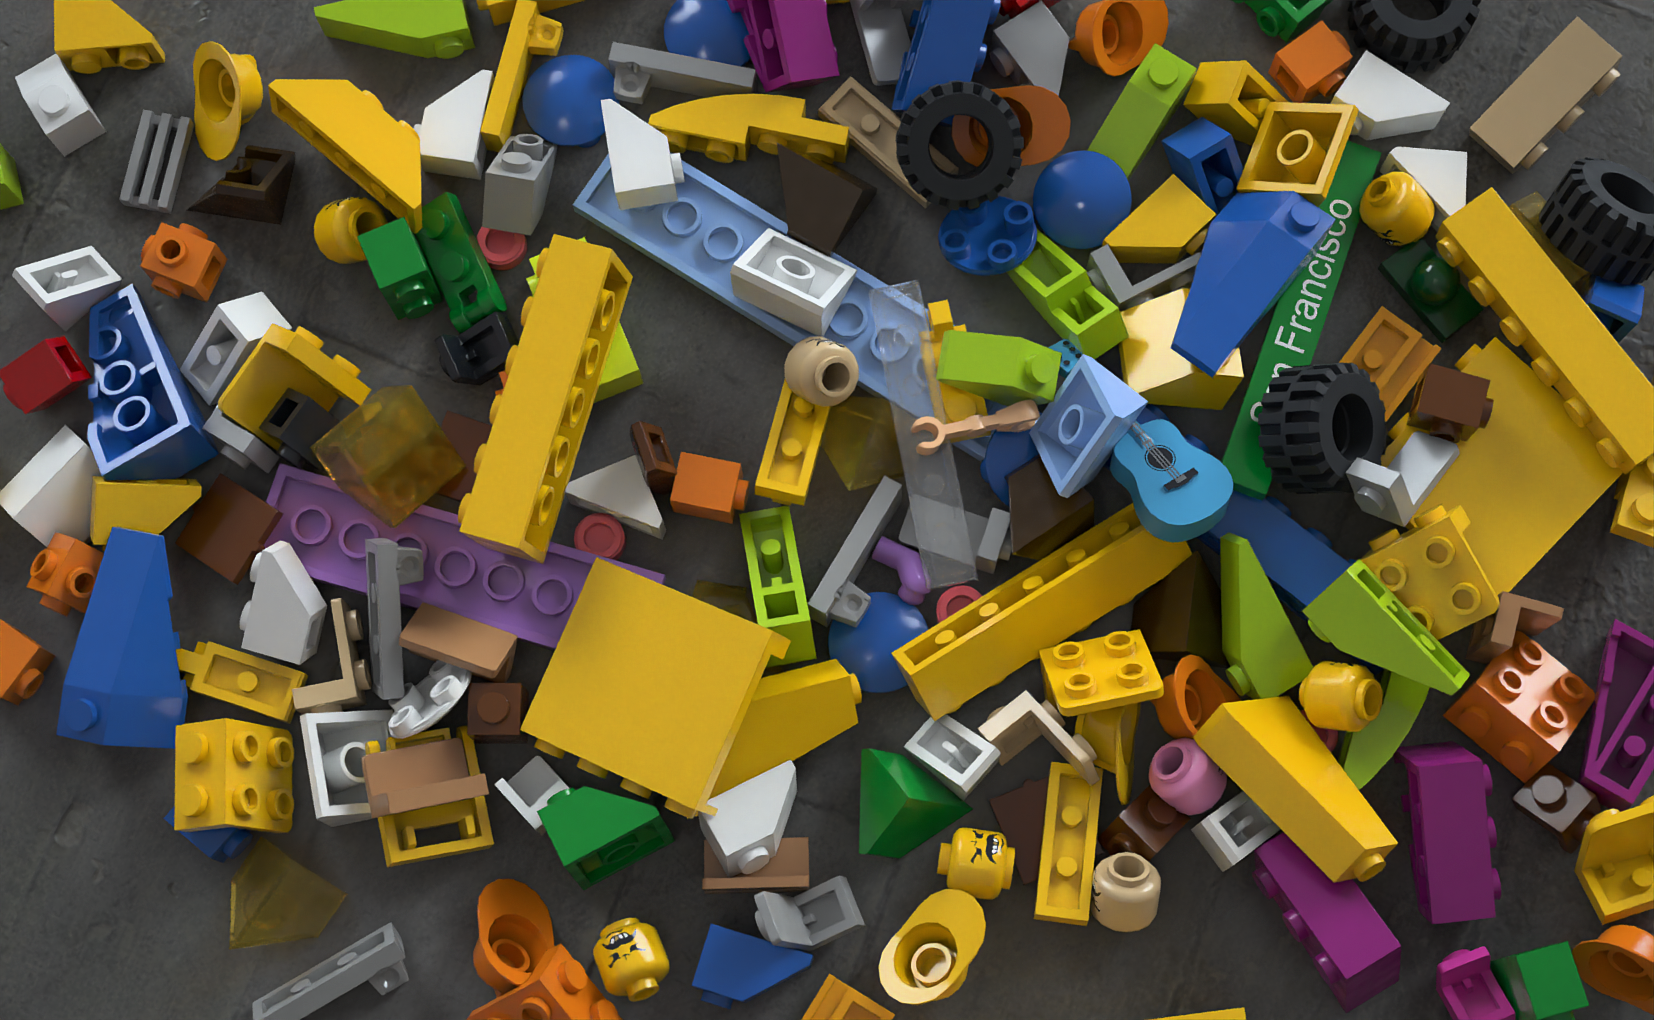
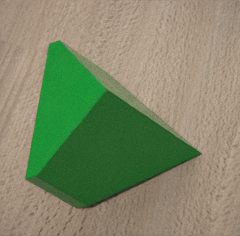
M871 748L862 749L859 854L891 859L901 858L973 810L971 806L904 755Z

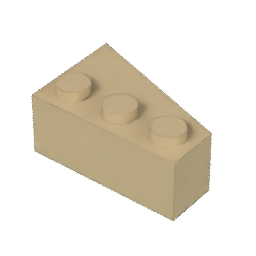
M1577 16L1470 127L1469 136L1512 174L1521 166L1527 170L1531 169L1548 151L1549 148L1544 143L1558 129L1563 134L1567 132L1584 114L1585 111L1581 107L1594 94H1597L1599 97L1603 95L1620 77L1621 74L1617 69L1622 55Z

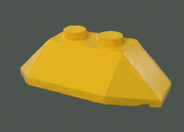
M275 79L268 85L271 109L284 123L286 122L307 142L387 208L398 219L405 217L413 233L416 234L422 228L420 138L407 122L402 120L397 122L384 111L381 102L374 94L367 90L360 91L349 80Z

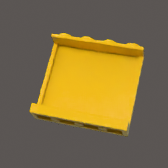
M1494 337L1484 349H1481L1475 343L1454 365L1463 373L1490 380L1486 397L1493 399L1494 403L1488 424L1485 429L1478 428L1467 441L1460 440V442L1455 443L1460 452L1459 456L1405 527L1409 530L1417 527L1414 518L1442 504L1446 512L1461 505L1471 522L1462 534L1496 595H1498L1502 591L1510 592L1623 472L1619 467L1612 468L1603 460L1596 448L1598 441L1586 425L1579 427L1572 421L1563 406L1566 400L1554 388L1546 386L1526 363L1498 338ZM1409 412L1387 433L1394 441L1386 448L1385 455L1381 456V466L1387 468L1414 432L1421 431L1427 434L1430 432L1406 425Z
M596 557L520 730L537 737L534 747L545 753L563 759L567 751L580 757L577 767L604 779L609 771L622 776L623 780L620 787L649 799L652 791L668 797L664 807L690 819L694 818L697 811L715 816L718 809L706 804L770 656L772 655L783 660L791 640L763 626Z

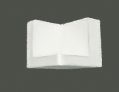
M535 756L508 782L501 778L494 784L541 835L546 832V829L537 811L548 806L547 800L551 796L569 788L540 756Z

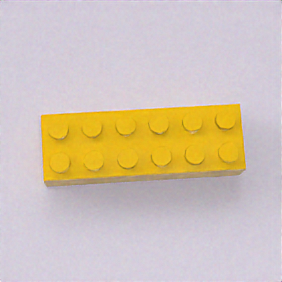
M553 234L549 248H544L538 258L536 275L539 281L534 297L529 296L524 303L521 313V325L524 326L518 346L513 345L508 353L505 364V373L508 375L503 394H498L492 403L489 419L493 426L487 444H481L476 453L474 472L477 476L471 494L467 493L463 497L458 511V522L461 523L459 532L487 549L540 564L544 563L565 496V489L571 477L633 278L613 249Z

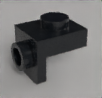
M496 311L458 336L442 334L435 339L440 353V365L452 381L479 386L505 370L506 359L513 345L518 346L519 344L507 314Z

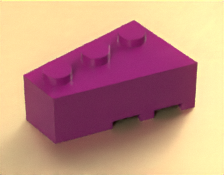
M727 0L731 12H740L750 35H746L743 40L766 93L811 87L840 76L837 65L838 54L832 42L827 19L826 0Z
M1614 619L1605 639L1578 783L1594 793L1600 804L1609 809H1618L1621 812L1630 809L1654 769V640Z
M1454 741L1398 747L1393 756L1395 764L1404 763L1406 766L1409 795H1401L1400 799L1402 812H1411L1413 844L1408 845L1419 912L1431 924L1495 918L1494 900H1500L1501 882L1497 870L1492 868L1490 848H1495L1497 845V833L1492 817L1487 816L1486 796L1492 795L1493 788L1489 767L1483 764V760Z
M1284 832L1254 850L1256 870L1252 872V876L1257 886L1267 899H1275L1283 912L1282 918L1286 927L1298 942H1302L1312 958L1317 971L1328 984L1345 1013H1348L1399 981L1402 946L1353 879L1334 883Z

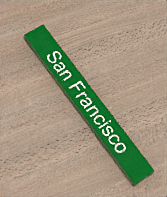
M1347 140L1326 199L1319 206L1321 210L1336 220L1315 257L1275 304L1221 461L1232 476L1234 491L1261 501L1267 495L1272 477L1271 467L1266 468L1262 458L1264 455L1263 448L1259 447L1260 425H1258V415L1262 413L1263 409L1261 401L1264 393H1269L1268 384L1274 377H1279L1280 371L1285 368H1293V366L1311 364L1361 216L1359 212L1360 200L1366 188L1373 180L1381 156L1379 151Z

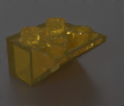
M412 385L382 387L310 447L338 488L390 528H396L466 467V464Z

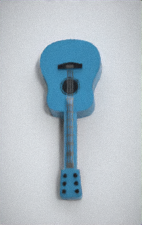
M1063 339L1049 348L1062 353L1058 374L1066 379L1082 356V353L1068 339ZM1156 419L1140 425L1135 420L1127 433L1113 448L1110 471L1113 477L1129 491L1137 517L1144 528L1153 536L1168 542L1187 541L1206 533L1225 516L1233 493L1231 474L1214 456L1189 444L1171 422L1164 419Z

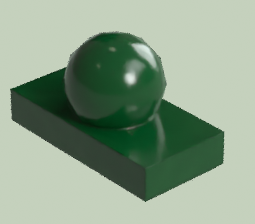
M1422 238L1416 242L1404 245L1378 267L1382 275L1441 343L1470 323L1484 310L1461 284L1460 273L1457 267L1450 266L1443 258L1438 257Z

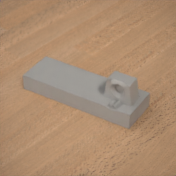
M612 43L608 60L612 76L614 77V96L618 100L643 104L651 86L708 98L722 95L757 94L756 69L623 43Z
M885 475L808 602L809 615L814 621L828 627L831 620L834 619L857 627L871 604V597L853 583L902 502V485Z
M387 538L365 539L371 689L373 693L383 700L404 698L402 647L399 645L401 634L400 586L423 580V553L418 548L399 547L398 543Z
M392 922L384 925L252 1003L253 1020H300L367 980L381 995L387 994L409 980L408 972L403 962V959L406 957L401 936Z

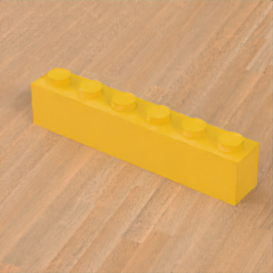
M1493 187L1442 221L1435 237L1438 240L1436 243L1437 249L1443 259L1452 267L1457 265L1470 280L1468 282L1469 290L1484 307L1490 305L1502 320L1499 322V325L1506 338L1517 347L1522 345L1534 360L1531 362V366L1537 377L1548 387L1554 385L1566 400L1563 406L1572 421L1579 427L1586 425L1598 441L1596 448L1603 460L1612 468L1619 467L1626 475L1654 455V387Z
M1132 503L891 654L915 699L930 717L936 721L946 714L955 712L963 703L985 689L998 685L1009 674L1025 664L1040 658V649L1056 646L1073 634L1086 630L1094 621L1116 607L1129 603L1137 594L1169 575V573L1192 555L1187 541H1163L1149 533L1137 517L1134 504Z

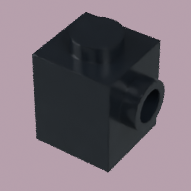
M289 387L259 426L260 430L281 445L276 453L288 463L300 470L306 463L322 472L329 464L335 462L341 456L345 448V441L353 432L313 399Z

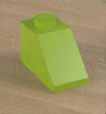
M948 330L944 332L936 380L1007 407L1024 400H1034L1036 405L1054 402L1062 353L1022 337Z

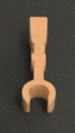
M1024 400L998 410L993 415H974L966 418L964 421L944 425L934 417H921L914 422L911 433L927 430L933 434L934 441L922 442L916 447V451L920 455H931L938 451L943 440L966 435L968 437H976L995 429L1003 432L1029 430L1033 428L1035 421L1038 420L1040 415L1034 400Z

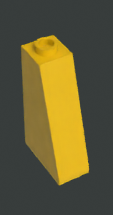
M832 659L761 678L709 799L789 760L794 761L858 724L855 705L862 703V694L856 675L854 673L848 674L837 659Z
M1289 696L1222 703L1193 736L1197 745L1334 883L1356 878L1363 882L1377 875L1386 866L1384 858L1394 849L1398 842Z

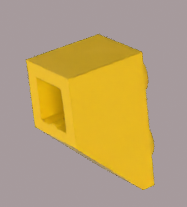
M54 0V50L70 71L74 70L78 73L92 74L99 72L102 68L117 66L139 70L147 68L152 63L165 62V53L152 33L113 1Z

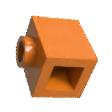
M1321 20L1275 54L1268 73L1293 103H1307L1320 93L1324 97H1328L1341 87L1347 78L1345 73L1353 56L1350 53V48L1345 38L1339 32L1331 31Z
M681 452L677 475H675L670 497L673 512L733 524L735 511L745 510L750 481L743 480L741 463Z
M1 619L0 699H5L18 706L23 699L30 698L38 691L44 681V671L56 656L22 631Z

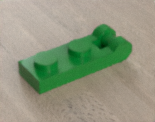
M445 192L423 206L422 228L416 233V236L450 308L449 317L456 330L461 334L493 312H505L507 310L505 299L457 196ZM477 291V300L471 303L468 296Z

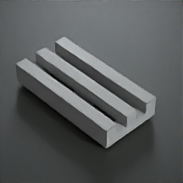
M143 109L119 198L124 206L171 214L195 125L191 118L181 116L180 119H176L172 114L162 113L159 116L155 115L153 111ZM155 128H158L157 134H156V137H155V141H154V145H153V149H152V152H151L149 164H148V167H147L145 179H144V182H143L141 194H140V197H139V196H137V195H138V192H139V188H140L141 180H142V177H143L145 165H146V162H147L149 150H150V147H151L153 135H154V132H155ZM171 130L177 131L159 200L153 199L159 174L162 170Z

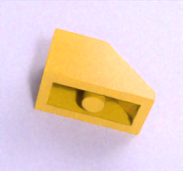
M1246 60L1201 62L1183 105L1198 119L1204 117L1232 134L1233 139L1253 146L1269 102L1289 101Z
M1173 174L1103 240L1102 247L1108 244L1118 263L1176 264L1187 252L1193 256L1203 249L1208 227L1216 217V213Z
M92 476L90 538L93 545H102V551L105 552L111 529L117 526L159 535L201 497L202 486L196 479L107 481L102 476Z

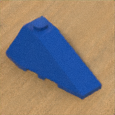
M1295 191L1236 193L1208 227L1203 250L1197 262L1190 291L1184 303L1170 348L1213 378L1315 257L1336 219Z
M131 284L92 306L89 318V357L94 361V384L88 385V399L93 403V423L88 424L87 439L101 476L107 481L177 479L217 456L219 452L212 436L202 428L206 421L138 289Z
M118 526L112 527L64 680L56 735L108 746L175 749L176 725H182L185 722L188 693L186 679L180 680L176 649H181L179 633L173 632L169 601L172 599L173 594L163 535Z

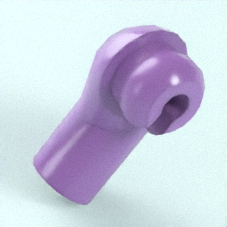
M881 536L873 552L872 559L898 571L900 581L902 582L898 595L905 603L910 605L921 604L925 599V594L931 592L932 579L924 558L918 552Z

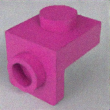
M1485 946L1472 951L1468 949L1457 950L1446 956L1437 965L1436 990L1453 1020H1515L1516 1013L1490 970L1491 955Z

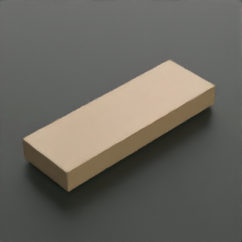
M850 76L818 109V116L824 122L849 127V143L926 209L930 202L922 195H918L910 186L898 163L895 140L896 132L901 122L900 118ZM929 143L930 154L934 163L943 171L958 175L959 168Z

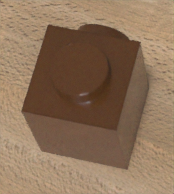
M1429 363L1418 378L1406 425L1430 431V436L1453 443H1458L1460 440L1467 441L1478 428L1485 429L1488 424L1494 403L1493 399L1486 397L1490 380Z

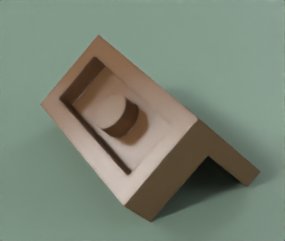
M1502 591L1497 595L1500 604L1496 612L1474 623L1466 659L1487 664L1491 659L1496 658L1512 647L1515 631H1521L1530 636H1537L1562 619L1564 608Z
M422 602L401 632L399 645L409 649V652L435 662L440 660L472 672V675L494 683H506L512 672L518 635Z
M460 738L367 754L361 758L372 819L489 794L485 774L469 776L463 743Z
M808 837L781 838L776 856L770 858L763 868L751 874L740 873L732 878H728L707 840H704V879H702V890L705 894L760 893L763 891L805 892L810 889Z

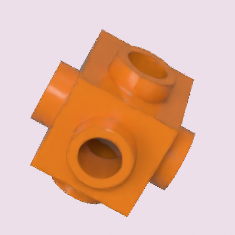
M161 222L156 234L151 235L143 246L140 267L153 281L151 286L160 293L179 299L181 293L207 303L228 259L216 243L207 240L208 235L200 229L185 223H181L179 228H175Z
M55 532L47 549L42 550L34 559L30 569L32 577L26 587L42 594L43 596L39 604L56 613L68 617L71 609L85 614L104 553L76 538Z

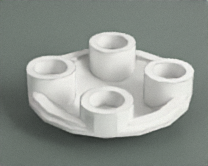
M437 660L430 668V675L425 677L416 686L412 683L404 684V698L389 699L388 704L394 709L388 723L391 736L403 739L420 733L436 724L458 703L470 683L472 672Z

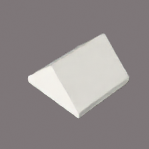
M768 228L733 264L730 276L734 296L816 336L823 337L854 280L857 270Z
M65 425L0 491V505L16 522L46 547H48L55 532L76 538L86 544L91 541L92 476H101L91 447Z
M392 709L305 713L300 716L317 820L335 827L372 819L361 758L366 755V742L378 740L381 752L386 751V739L392 737L388 726L393 714Z

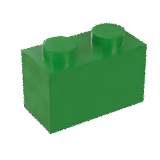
M405 217L357 236L377 285L398 320L405 317L408 319L422 317L430 313L434 309L435 304L443 302L422 249Z
M1568 941L1490 961L1492 973L1516 1013L1515 1020H1575L1572 1010L1589 1006Z

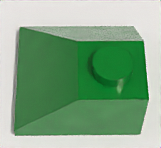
M586 786L578 790L568 788L554 794L547 800L548 806L537 811L564 867L583 891L675 842L671 831L656 806Z

